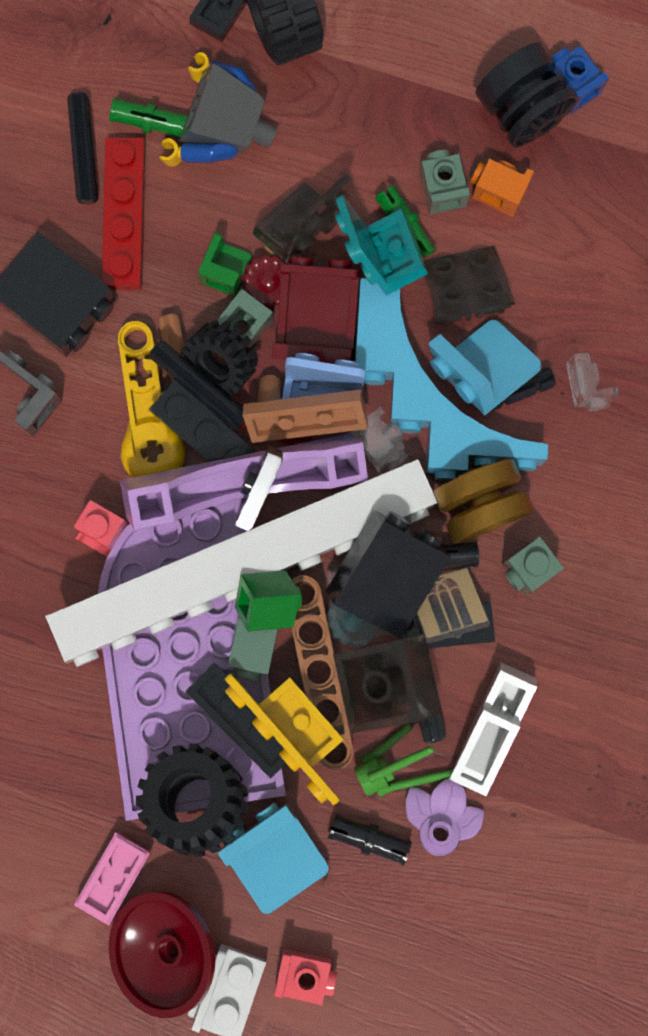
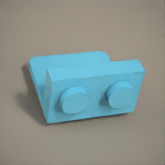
M497 320L488 321L455 348L441 334L428 343L433 357L430 364L434 371L443 380L447 378L455 386L460 397L466 403L475 405L484 415L535 376L542 367L540 359Z
M274 802L255 815L258 822L246 831L243 828L242 830L234 829L231 834L235 839L230 844L222 841L224 846L221 847L222 850L218 851V855L226 867L231 865L260 911L264 914H270L325 876L329 870L328 863L287 802L281 807H278Z

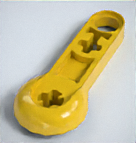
M140 321L128 322L121 327L118 333V345L130 419L121 444L120 458L123 467L131 477L182 468L186 454L184 441L147 410L162 393L158 365L151 359H142L147 357L155 346L154 337L146 324ZM135 330L142 331L147 335L145 346L139 350H132L126 346L127 335ZM128 358L142 359L146 373L152 374V378L146 379V386L140 387L137 381L132 380V377L138 375L137 364L135 360L128 363ZM156 443L158 449L161 447L164 449V453L159 454L157 462L154 463L150 462L148 457L143 459V452L149 450V444Z

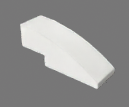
M500 662L450 775V780L487 796L520 729V721L537 689V678Z

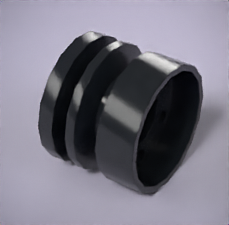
M540 42L529 44L505 58L483 78L475 92L489 114L495 116L505 112L499 121L498 127L504 133L508 132L507 140L514 148L524 146L548 133L570 113L579 100L572 87L566 88L568 81L563 75L550 78L555 71L556 64Z

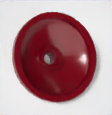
M151 891L138 895L128 901L118 912L109 936V960L114 978L125 997L142 1012L158 1018H174L197 1007L207 995L215 972L213 940L199 912L182 897L166 891Z

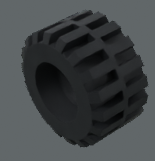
M247 0L263 47L276 65H282L322 49L323 28L315 0Z
M189 744L188 750L182 745L172 747V755L167 754L165 751L157 755L160 762L156 766L149 763L145 768V771L149 773L147 779L140 778L137 787L143 790L142 795L136 796V806L143 809V811L138 813L139 820L147 826L145 830L151 837L180 854L188 856L191 853L198 857L205 856V850L216 853L222 850L219 843L225 841L230 844L235 839L231 832L235 827L242 830L245 824L240 819L241 813L248 814L249 804L243 798L249 796L247 787L241 783L243 778L233 765L214 750L208 747L203 749L198 744ZM208 780L211 786V800L206 811L195 820L179 822L175 813V802L179 792L192 781Z

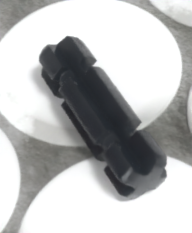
M549 367L542 368L535 376L491 411L502 408L503 403L509 405L533 396L537 393V390L543 392L553 388L556 381L552 370Z

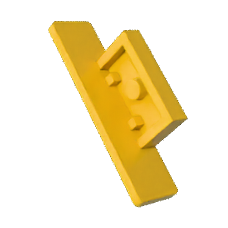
M230 673L225 678L226 682L230 685L225 690L226 694L240 709L247 705L257 716L252 721V724L267 741L272 736L275 737L284 748L279 752V755L294 772L301 768L307 774L311 781L306 786L318 801L323 804L328 799L333 806L340 801V797L317 772L314 766L344 740L291 678H288L259 704L235 675Z

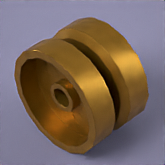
M507 459L473 469L433 491L440 511L452 512L466 507L465 511L452 517L446 525L453 544L467 541L501 528L535 511L528 492L515 491L501 495L502 492L514 487L521 479L514 459Z

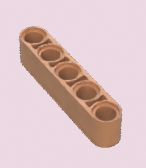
M299 575L292 579L294 585H309L315 593L314 599L309 604L301 605L300 610H297L294 627H291L304 693L315 707L323 700L333 701L337 705V718L330 724L344 739L342 742L346 747V755L337 763L329 762L325 757L320 760V763L330 770H340L351 762L353 746L319 584L312 577ZM311 622L318 624L322 630L321 640L315 644L304 643L299 636L301 627ZM322 661L329 666L330 677L325 683L316 684L308 678L307 669L311 663Z

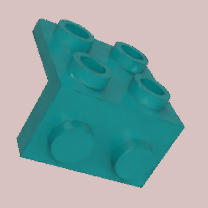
M344 195L336 198L339 212L335 213L336 221L345 235L348 234L350 239L345 242L347 252L355 264L362 263V270L371 285L377 283L383 292L389 295L428 274L411 226L402 209L366 226Z

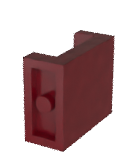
M290 256L289 264H279L281 286L277 340L273 343L272 359L286 360L287 357L295 358L296 353H307L319 357V362L335 364V360L354 362L361 270L352 269V261L329 260L328 267L313 266V258Z

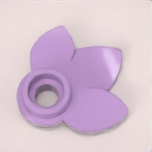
M450 778L442 781L433 790L432 795L419 788L411 787L405 802L407 819L420 831L421 845L428 853L435 856L448 855L455 850L459 841L473 838L481 829L484 819V811L482 809L472 806L466 807L465 789L462 785L450 780ZM436 828L444 829L447 833V839L445 841L436 840L433 836V830Z

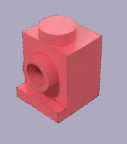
M90 500L74 525V528L79 531L75 539L108 557L113 545L122 531L128 526V523L121 517Z
M283 948L274 996L280 998L283 996L323 1005L325 995L333 996L337 978V971L330 970L331 958ZM304 973H310L315 978L313 985L305 987L299 982L300 976Z

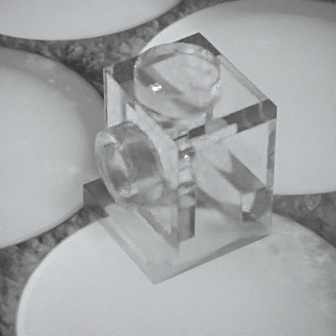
M381 406L368 416V429L350 431V435L363 442L365 457L379 473L387 466L390 470L396 469L409 457L408 453L404 450L405 445L402 443L405 437L391 421L387 424L383 422L385 411Z

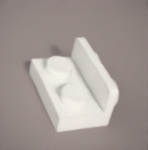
M221 944L218 954H215V972L211 987L202 1002L188 1013L189 1017L195 1018L192 1031L199 1033L200 1029H204L221 1036H241L267 960Z

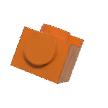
M489 159L487 164L479 162L470 182L476 185L472 199L513 217L534 171L527 168L525 174H521L514 165L506 161L496 162Z

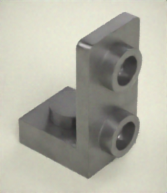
M8 349L5 354L0 351V364L37 391L34 396L28 395L20 403L16 410L18 416L14 420L23 430L34 437L62 402L54 392L58 386L41 372L34 377L26 371L24 367L27 365V362L12 350Z

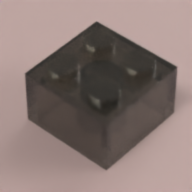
M425 634L333 654L350 734L423 721L442 714Z

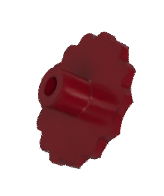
M264 254L261 258H253L252 263L245 267V274L241 278L244 283L243 290L264 306L274 308L276 304L279 305L281 272H279V264L288 263L281 261L278 256L270 257Z

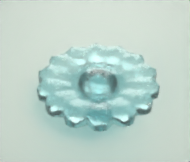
M331 603V609L327 612V616L330 619L328 626L333 629V635L336 638H340L342 644H349L352 648L358 646L365 647L368 642L374 640V633L377 632L375 625Z

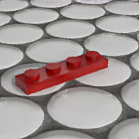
M105 137L102 282L111 290H142L144 138Z

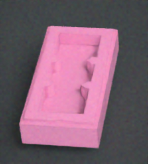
M116 832L74 905L105 924L110 925L150 856L151 851Z

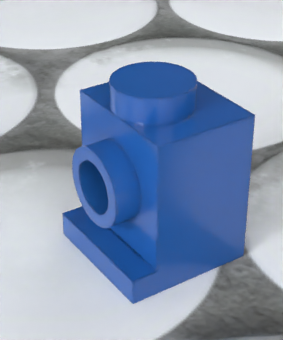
M581 46L573 51L565 47L551 58L556 64V68L550 78L563 75L568 81L566 88L572 87L579 97L576 106L570 111L571 114L602 93L609 77L605 72L601 73ZM574 69L578 75L573 74L571 70Z

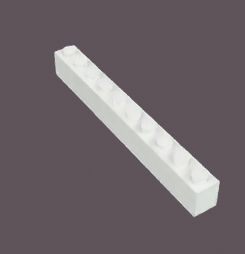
M417 459L45 617L64 662L67 664L74 661L76 667L98 659L97 651L112 645L116 651L137 642L135 636L137 633L150 628L152 634H156L174 626L175 623L172 618L188 612L191 619L212 610L210 602L225 596L227 603L236 600L240 574L285 571L296 565L299 566L300 571H303L323 562L320 555L331 550H335L337 556L348 552L373 510L387 516L389 511H392L405 518L410 524L429 517L430 514L427 509H430L438 502Z

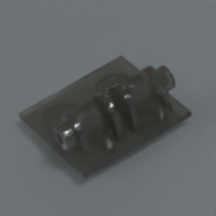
M495 246L424 261L428 271L425 279L435 307L433 308V316L436 324L443 323L446 326L448 323L461 321L462 315H464L466 321H470L472 313H475L477 319L482 318V311L484 315L503 314L505 309L515 305Z

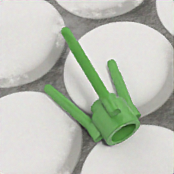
M410 723L395 732L372 752L361 756L363 763L354 767L365 794L370 796L377 792L379 797L392 791L450 778L453 769L388 783L395 779L392 774L393 772L415 763L434 752V748L428 746L389 765L385 757L377 760L413 729Z

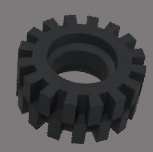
M218 320L212 321L210 324L207 322L184 344L185 346L182 348L181 354L230 397L237 393L255 373L258 358H253L257 351L255 347L248 348L247 345L251 342V339L248 336L242 339L239 336L242 330L237 326L230 330V323L224 321L221 325H219ZM211 351L219 354L226 361L228 367L216 361Z

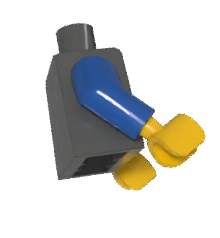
M203 52L196 53L194 56L196 64L202 67H188L192 80L199 84L179 138L184 143L182 146H178L173 139H164L161 145L165 149H174V152L168 157L159 156L160 160L169 167L179 165L182 160L185 163H211L231 160L247 150L251 141L268 148L275 137L277 128L259 119L265 101L257 93V89L241 67L219 61L210 63L206 54Z

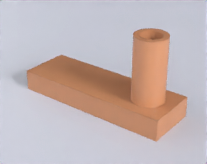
M266 375L259 380L257 402L243 405V418L252 443L368 429V416L361 389L281 399V380L274 375Z

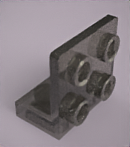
M346 173L322 196L304 182L257 223L252 234L286 264L289 262L290 256L295 257L299 254L303 257L317 240L315 237L321 232L328 234L337 225L335 213L339 212L336 198L344 195L349 200L350 195L347 191L353 178Z

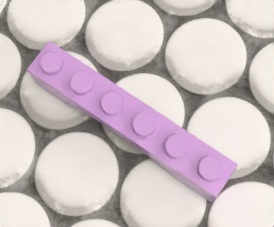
M344 434L277 448L282 451L283 461L268 494L293 490L331 489L367 481L368 475L363 442L350 434ZM267 450L120 480L126 518L133 529L137 530L175 522L200 510L246 498V495L240 493L249 471L257 473Z

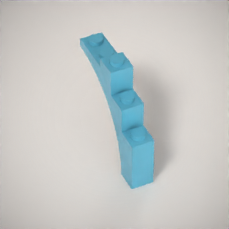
M367 278L360 279L355 362L359 364L358 368L366 371L364 384L384 385L385 380L392 381L389 426H398V431L403 433H420L421 428H428L425 474H434V480L450 482L468 471V461L474 462V467L479 468L499 461L514 459L519 471H536L537 466H542L548 460V444L520 440L491 430L462 413L443 396L421 368L408 341L401 313L400 289L386 295L377 283L371 285Z

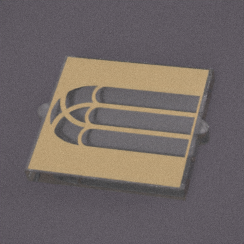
M468 567L440 574L416 613L426 644L454 636L460 639L464 633L490 626V621Z

